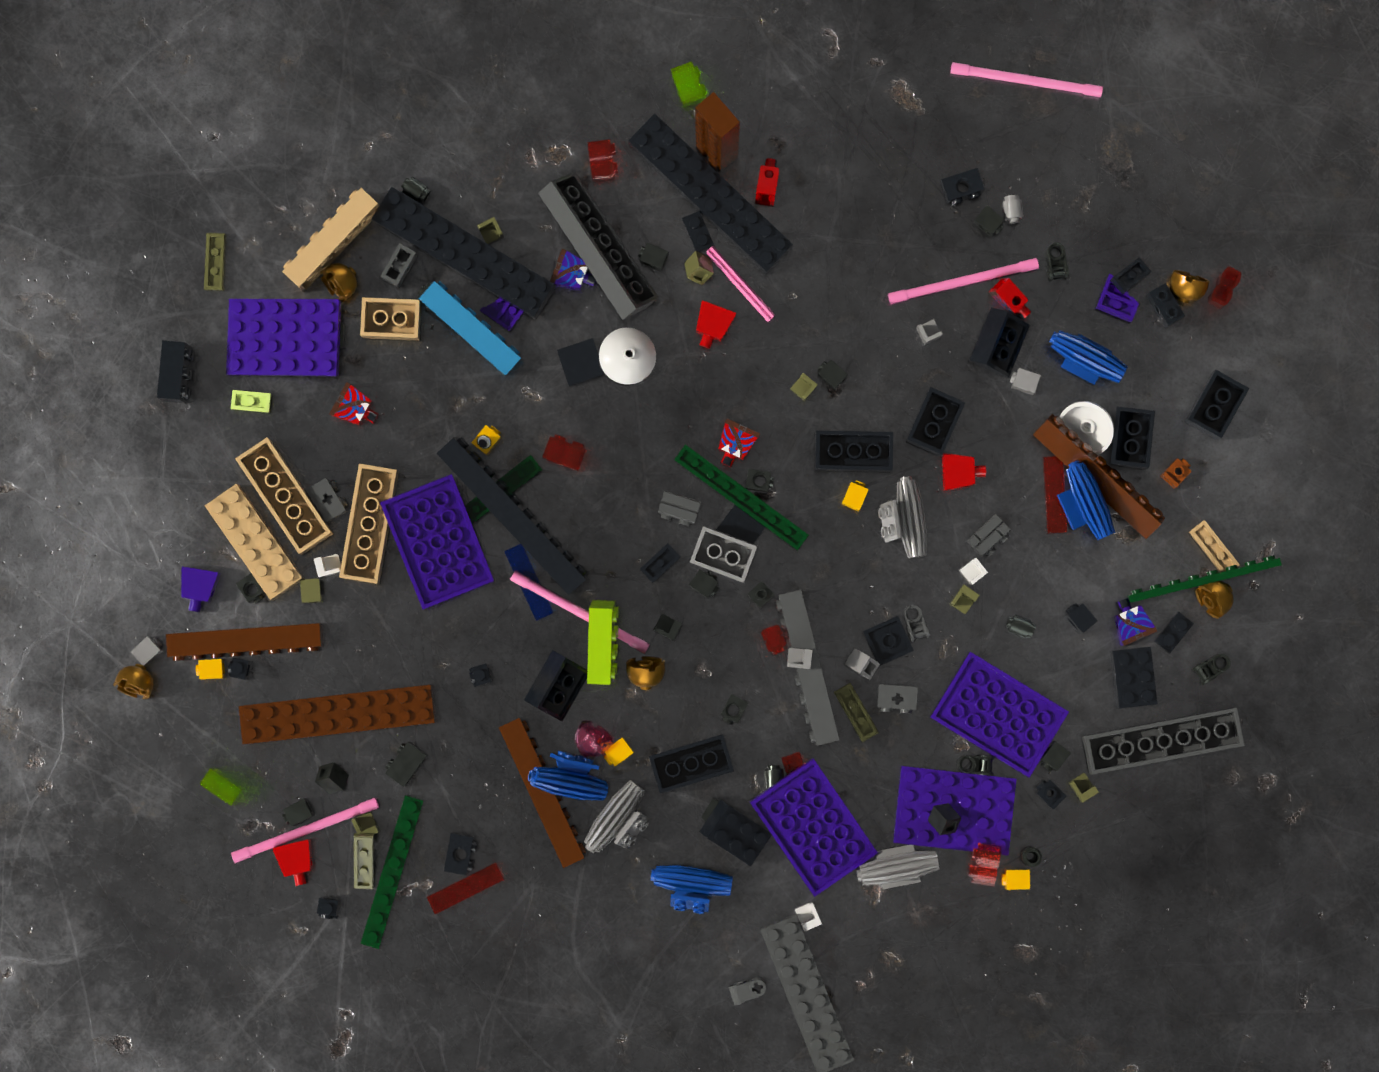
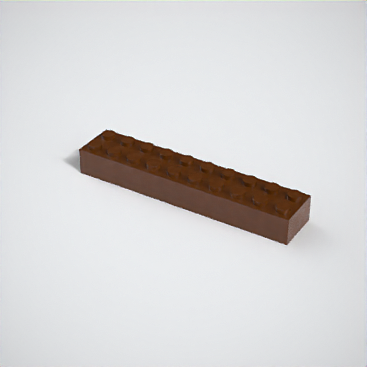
M713 92L695 107V145L698 153L702 157L705 155L708 158V164L715 171L718 169L721 173L738 159L740 121Z
M433 685L239 706L242 745L437 723Z

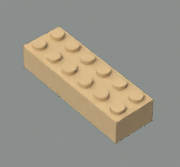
M362 188L354 190L349 196L350 200L337 208V214L333 218L329 217L324 222V228L320 232L316 231L310 237L309 244L307 246L303 245L297 251V256L293 261L290 259L283 266L284 270L282 272L303 292L321 275L320 271L329 266L372 221V217L377 211L379 204Z
M266 437L235 458L298 554H305L333 535V532L271 439Z
M359 464L339 578L380 585L389 533V525L380 502L395 496L399 475L398 470Z
M233 485L205 505L270 600L274 601L300 583V580H304L300 571L240 485Z

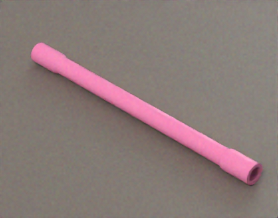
M952 62L950 71L951 74L1051 88L1094 97H1101L1103 86L1061 81L974 67Z
M1033 258L1016 264L925 286L888 293L890 304H895L915 297L1011 274L1039 269L1037 258Z
M517 570L514 571L510 579L511 581L589 622V611L534 582ZM619 628L618 639L641 653H646L650 645L649 643Z
M376 797L357 806L292 831L231 852L234 863H238L251 858L253 855L344 820L371 812L379 808Z

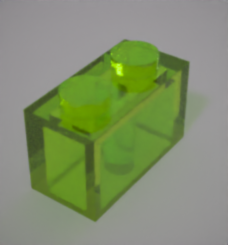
M691 61L670 69L683 108L700 103L705 99L704 95L707 94L704 83L700 84L698 77L701 75L698 66H694Z
M210 768L200 782L202 787L230 806H234L245 791L243 787L215 768Z

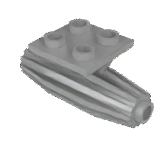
M912 476L902 477L897 482L896 500L879 505L878 515L882 520L881 535L885 543L901 538L908 558L927 556V526L923 500L916 480H912Z
M632 780L627 782L611 798L595 819L584 840L586 843L585 848L593 854L595 851L600 853L614 838H616L614 843L627 849L633 846L637 840L636 836L640 831H644L649 824L650 818L638 811L635 812L646 791Z
M905 845L877 851V859L860 865V870H856L858 882L862 881L863 885L882 884V889L921 882L920 877L939 870V863L936 851H915L914 845Z

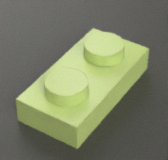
M232 390L231 409L270 413L272 394Z

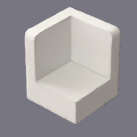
M338 554L314 558L319 578L340 573L341 563Z
M974 558L959 570L970 585H973L988 573L977 558Z
M813 902L795 909L804 932L822 924Z

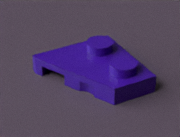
M1109 274L1096 309L1132 322L1139 303L1128 294V291L1122 294L1110 281L1114 276Z
M501 298L479 310L509 332H511L524 313Z

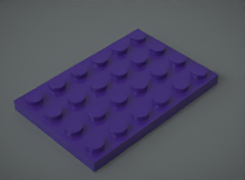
M229 299L226 375L338 376L341 300Z
M452 474L380 502L422 609L494 581Z
M969 652L930 718L1030 778L1069 711L972 652Z
M814 758L749 801L814 897L878 854Z
M901 766L893 843L1009 856L1017 779ZM948 803L959 814L961 821L956 833L940 835L928 822V818L933 806Z

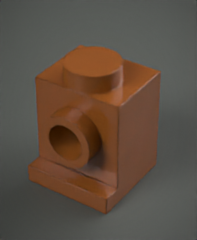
M1177 458L1160 477L1175 489L1192 472L1189 469L1191 465L1185 459L1179 460ZM1176 468L1181 469V475L1175 473Z

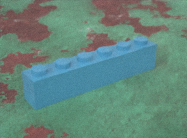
M433 281L418 299L502 374L507 375L521 359L518 356L520 352L512 345L508 347L504 343L505 339L499 333L493 334L489 330L491 326L484 320L480 322L475 318L477 314L470 307L465 309L461 305L462 300L455 294L451 296L447 293L446 290L448 288L442 282L436 283Z

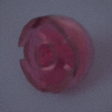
M587 720L582 721L575 732V744L579 749V753L585 757L602 756L613 744L611 742L613 738L603 727L598 725L596 728L591 725L593 722Z

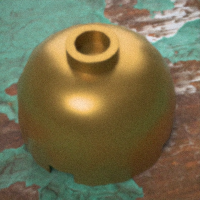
M333 263L320 271V274L324 275L321 277V280L332 296L335 293L339 297L337 299H340L341 302H344L355 292L357 280L356 272L352 267H347L341 263Z
M1174 270L1170 280V287L1173 294L1178 296L1179 301L1189 303L1190 300L1196 301L1205 295L1210 281L1200 276L1190 275L1188 272Z
M1223 581L1200 585L1195 591L1200 605H1205L1208 608L1206 612L1213 618L1218 619L1225 615L1231 609L1234 602L1231 586Z
M642 656V660L636 661V657L629 659L626 662V671L631 683L639 686L642 690H649L652 686L661 682L665 672V662H662L661 658Z
M135 664V666L122 668L117 674L113 685H118L117 690L126 695L137 698L138 694L143 695L142 699H148L154 683L151 674L146 671V667Z

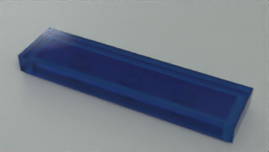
M521 544L504 551L513 572L517 570L540 584L526 551ZM520 586L536 621L554 613L547 599Z

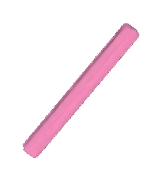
M714 246L710 247L706 254L768 322L775 317L773 311Z

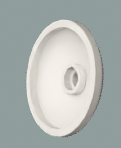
M620 328L611 332L602 342L599 350V362L602 370L611 380L624 385L636 384L646 379L652 372L656 363V350L651 339L642 331L635 328ZM626 351H631L632 357H627Z
M1089 401L1075 402L1066 407L1059 416L1063 420L1064 425L1068 429L1074 430L1078 438L1088 443L1092 447V451L1097 455L1104 452L1113 440L1114 424L1112 418L1103 407ZM1086 423H1090L1091 428L1087 427Z

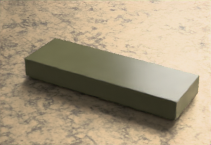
M206 233L205 291H224L225 233Z
M851 683L834 691L835 696L862 742L879 733Z
M354 833V889H373L374 834Z

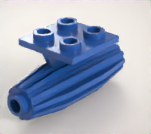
M1059 330L1058 333H1053L1049 341L1052 343L1051 348L1065 358L1061 368L1095 385L1099 377L1119 383L1128 368L1126 364L1111 354V350L1079 333L1076 336Z
M1077 460L1068 464L1069 468L1066 469L1071 489L1058 494L1057 497L1072 530L1087 524L1097 540L1115 533L1110 510L1097 481L1085 463H1080Z
M558 751V754L551 753L550 757L556 759L557 767H534L528 774V781L531 786L554 795L578 800L602 801L608 793V783L587 774L591 768L599 770V766L593 763L594 760L581 755L573 756L562 751Z
M665 865L656 866V869H652L650 881H654L656 886L675 891L674 894H671V907H674V910L685 911V909H690L694 913L704 914L709 912L710 900L707 896H730L733 876L711 869Z

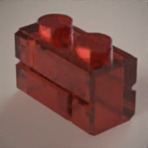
M774 625L762 630L760 634L763 641H766L765 647L767 652H772L773 655L783 652L786 642L784 637L781 636L780 626Z

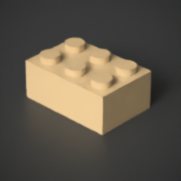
M362 297L360 336L366 339L420 341L421 301Z

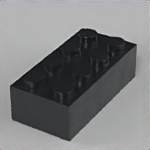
M816 430L815 471L892 472L893 432Z
M723 734L649 756L659 793L734 772Z

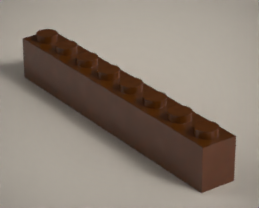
M1051 414L1035 431L1033 435L1068 468V464L1077 460L1080 463L1084 462L1097 481L1106 503L1145 539L1162 524L1165 519L1163 513L1158 508H1154L1144 495H1140L1130 482H1126L1116 469L1106 464L1107 462L1102 456L1094 453L1088 443L1081 441L1074 430L1068 429L1060 417Z
M322 624L166 634L167 657H173V661L184 660L185 656H192V660L204 659L203 655H211V658H222L223 654L230 653V657L242 656V652H249V655H261V651H268L269 654H279L280 650L288 649V653L299 652V648H307V651H319L318 647H323Z
M518 718L499 727L563 868L584 859V854L587 852L583 843H578L576 839L578 832L574 825L570 826L568 810L566 807L562 808L559 802L562 800L561 796L533 787L528 781L530 770H533L534 767H543L546 763L543 756H538L535 750L538 746L534 737L530 738L527 731L530 728L526 720L522 721L521 718Z

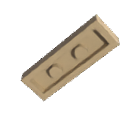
M1205 520L1189 531V534L1220 573L1226 571L1225 567L1240 566Z

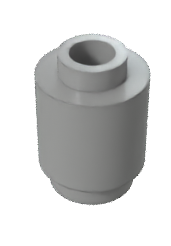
M1005 196V201L1003 202L1005 221H1009V224L1020 223V219L1024 218L1020 196Z

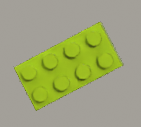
M592 600L589 607L587 684L611 685L612 679L616 678L618 664L614 663V660H616L618 655V644H615L619 630L618 625H615L619 617V607H616V601Z

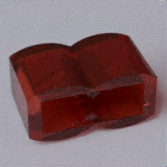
M610 139L587 142L592 181L615 179V174H618L617 162L613 163L612 155H616L615 143L611 144Z
M1230 266L1227 267L1219 275L1217 286L1211 291L1208 303L1219 309L1227 305L1232 298L1233 289L1241 280V272Z
M556 434L554 437L550 436L542 459L579 471L586 449L583 448L584 445L573 441L572 444L565 442L566 438Z
M978 843L977 849L973 848L972 860H974V864L969 866L968 871L971 883L995 886L1001 858L1000 846Z

